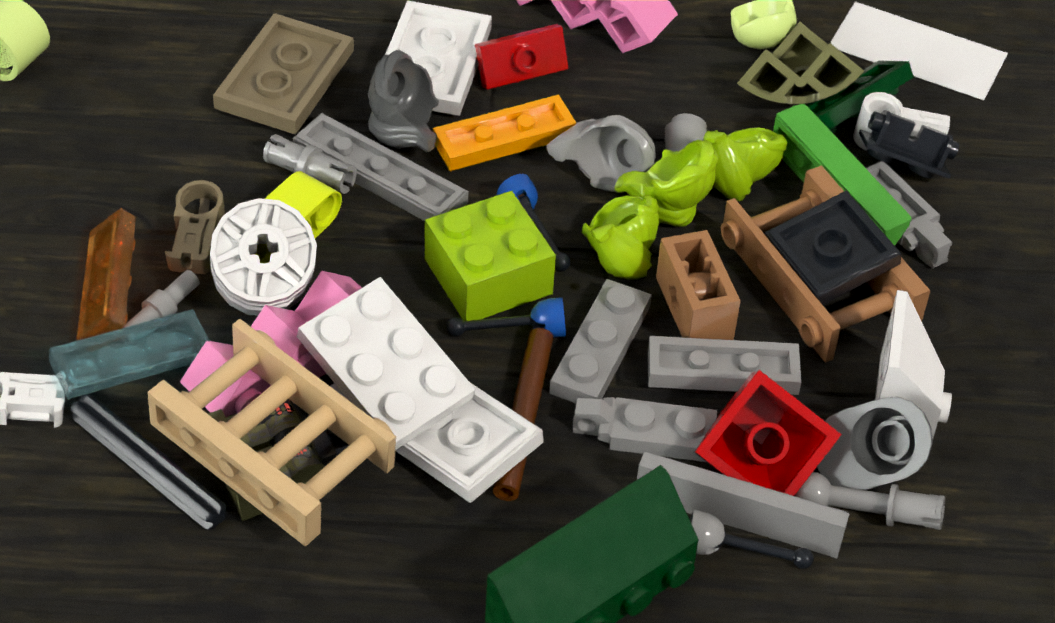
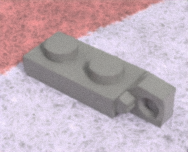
M884 161L867 167L866 169L912 218L909 227L898 243L903 245L908 251L915 249L918 258L931 268L947 262L952 241L943 234L944 229L939 223L940 214Z
M614 397L603 399L577 398L573 419V433L598 436V440L610 443L609 450L640 454L649 452L663 457L706 462L694 451L716 420L717 410L618 397L616 399Z

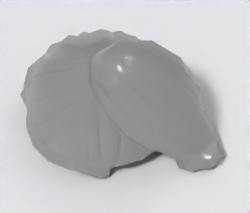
M611 115L598 120L586 119L579 121L547 144L549 155L556 161L563 162L567 159L576 162L583 174L590 179V184L593 187L611 192H617L614 190V186L622 174L631 171L647 173L655 164L654 160L656 158L655 145L645 129L621 115Z

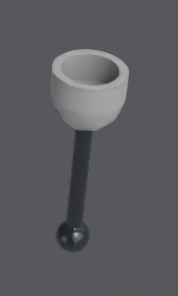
M694 509L691 513L690 522L699 539L696 552L698 555H710L725 544L793 561L794 565L800 569H807L813 564V553L807 548H799L794 551L726 534L724 525L718 517Z

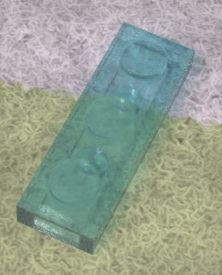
M192 309L52 347L49 349V362L67 399H71L190 365L205 342L210 340Z

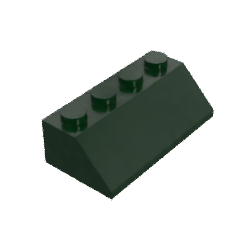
M659 465L487 575L485 623H615L627 614L635 616L642 612L651 603L654 596L669 586L677 588L685 583L695 570L694 563L699 539L668 471L662 465Z

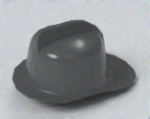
M901 397L880 398L841 410L828 417L825 421L842 435L817 468L820 474L825 476L833 486L867 490L906 479L918 472L929 458L933 444L931 425L925 413L915 403Z

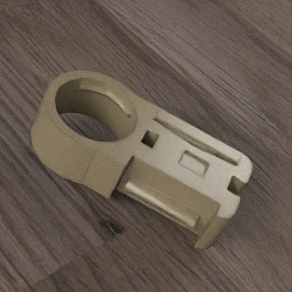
M205 180L192 181L179 189L176 195L174 221L177 231L172 251H165L167 265L171 271L185 272L190 270L196 274H206L211 270L210 250L212 234L222 216L225 215L223 193L213 182ZM200 199L198 214L185 210L186 205L191 201ZM210 199L217 203L211 211H209Z

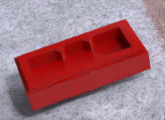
M558 24L475 44L482 87L487 90L569 69L563 28Z

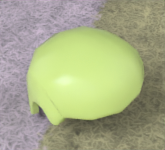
M756 0L735 7L731 10V26L735 38L742 45L761 50L776 47L784 41L796 26V11L793 1Z

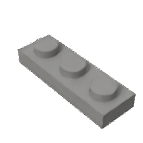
M606 279L550 381L549 394L576 403L577 398L602 399L650 309L652 294Z
M663 336L649 337L648 387L737 392L751 373L761 370L791 395H799L801 369L799 344Z

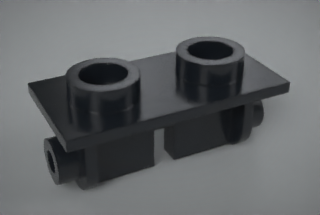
M884 110L882 113L876 111L872 113L868 122V128L872 130L871 133L860 129L859 135L866 148H868L867 153L876 159L891 163L893 158L908 163V168L921 176L933 178L934 174H938L950 179L951 173L944 162L946 158L953 160L959 150V143L953 141L952 135L922 125L915 140L909 137L916 125L915 122L887 110Z

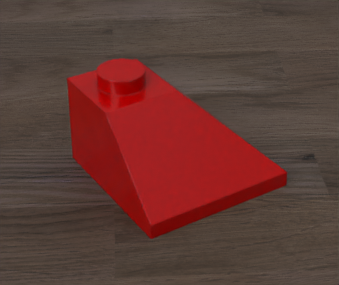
M757 370L749 375L724 407L694 452L722 475L795 496L842 434L761 370Z

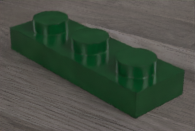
M877 61L865 68V72L846 89L829 98L806 105L834 133L838 129L837 125L846 119L859 117L863 101L870 93L884 92L893 96L897 94L899 86L914 78L910 62Z

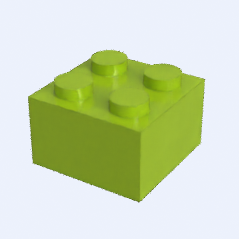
M513 191L425 219V260L464 321L480 320L553 294L556 254Z

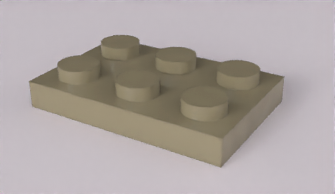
M274 13L213 94L214 109L296 135L353 53L354 37Z

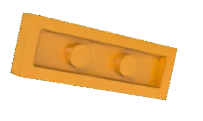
M558 94L433 128V132L436 133V148L449 171L547 145L557 136L574 126L576 121Z

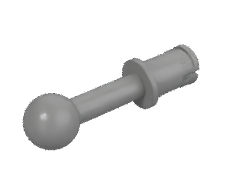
M812 472L795 494L796 497L826 506L886 515L887 526H893L895 521L941 530L945 506H943L945 505V496L901 491L897 484H892L889 494L833 486L825 476L816 472Z

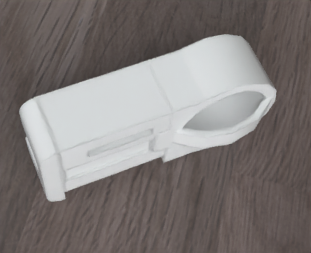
M0 372V425H6L7 419L53 421L54 428L62 424L65 404V379L62 376Z

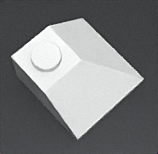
M897 290L880 354L875 400L887 397H901L915 403L925 413L931 425L933 440L937 423H947L952 393L943 392L945 370L908 292Z

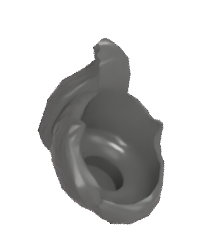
M395 50L389 55H384L375 67L368 90L369 104L372 109L368 120L369 130L380 143L396 149L418 146L425 152H430L435 147L436 133L429 129L427 123L431 117L432 109L438 106L439 100L434 95L427 69L414 63L411 56L401 50Z

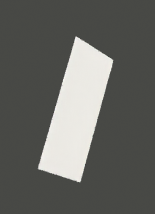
M854 2L830 42L842 52L874 63L877 61H909L914 77L981 100L985 99L1008 54L858 2Z

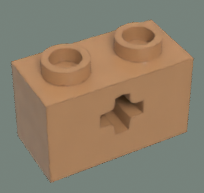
M708 230L661 238L656 279L683 338L734 340L740 299Z

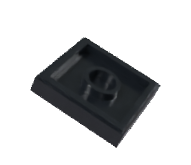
M847 190L765 232V236L822 305L901 264L900 251Z

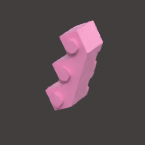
M516 0V1H517L518 4L521 6V5H524V4H526V3H528V2H531V1H533V0ZM551 0L570 29L599 18L622 54L651 43L678 15L669 0Z
M321 271L295 311L265 305L251 327L256 331L261 330L267 333L278 348L320 378L326 372L297 338L298 327L362 287L351 277ZM206 341L180 383L190 392L233 357V345ZM249 370L206 405L205 408L210 413L222 409L225 417L239 413L271 385L252 370Z

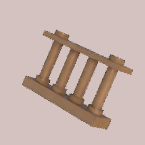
M821 165L806 171L800 199L750 217L735 198L726 201L721 234L725 244L737 252L799 329L805 344L813 347L826 363L834 359L840 330L886 311L891 314L897 290L908 292L922 322L930 290L901 257L900 265L866 282L876 295L832 313L825 309L764 234V232L844 192Z

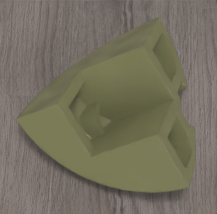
M799 22L773 54L765 49L737 84L750 93L769 101L784 104H805L820 101L841 92L854 83L865 71L833 44L825 43L803 23Z

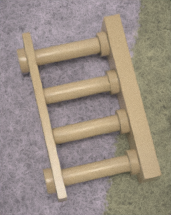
M239 319L232 324L233 357L190 392H179L165 380H162L148 391L150 424L306 547L321 533L320 499L366 459L370 460L385 473L392 470L395 461L396 436L384 421L376 417L371 418L278 348L267 333L261 330L256 331ZM249 370H252L271 385L227 423L224 421L217 422L202 410ZM288 399L309 414L304 421L266 453L262 451L256 452L240 440ZM327 428L349 444L347 448L305 484L301 482L295 483L280 471L286 463Z

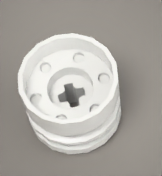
M257 198L236 205L222 216L212 234L210 262L211 273L217 291L230 306L247 315L258 316L265 305L289 310L303 298L312 282L317 244L311 225L298 210L280 200ZM267 244L268 251L272 252L269 263H260L259 256L254 255L257 252V245Z

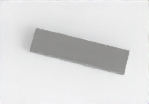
M323 113L319 114L293 137V142L305 147L309 145L316 146L323 150L322 153L324 155L355 166L357 169L355 183L423 221L464 207L468 203L467 190Z
M649 452L643 453L638 467L637 479L662 465L668 471L686 513L691 514L693 509L707 512L718 517L722 524L801 548H807L834 558L838 557L850 513Z

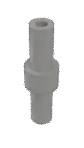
M186 270L164 290L157 289L142 302V310L119 329L118 333L125 343L133 345L155 324H164L177 312V304L200 284L198 277L192 271Z

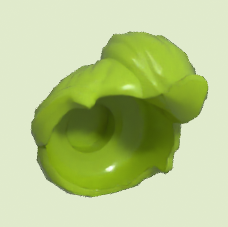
M761 127L739 130L729 135H726L725 132H718V130L706 131L702 139L712 143L719 158L716 164V177L713 187L728 199L735 198L737 201L743 200L746 195L750 194L753 182L764 178L778 166L787 146V140L784 135L776 134L772 130Z
M696 140L688 143L680 151L665 149L662 152V158L647 173L631 171L622 174L618 178L614 190L618 193L626 191L630 196H639L641 198H644L643 196L650 195L656 198L659 205V223L674 227L687 226L693 221L697 203L702 201L713 187L716 177V164L719 160L717 152L713 148L712 143L707 140Z
M650 195L643 196L644 198L639 196L614 198L596 213L590 222V226L586 223L583 224L582 234L597 252L600 264L607 273L627 280H637L644 278L647 275L648 269L652 266L650 262L652 254L648 249L656 238L659 225V205L656 198Z

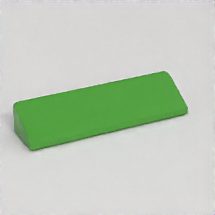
M799 104L776 113L773 132L784 135L787 140L782 160L803 183L806 171L822 165L843 191H848L895 246L912 220L908 212L807 105Z

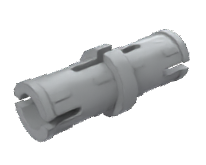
M277 134L270 137L271 141L277 143V145L268 141L265 144L263 158L267 163L277 165L294 173L302 171L342 194L350 191L349 187L343 185V183L351 187L355 183L356 167L324 155L321 148L313 145L305 147Z

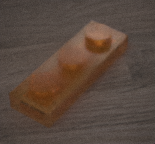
M122 208L93 228L89 235L76 341L91 350L110 337H116L119 334L118 331L124 328L128 319L126 307L128 289L132 281L130 269L132 253L135 248L134 231L136 217Z

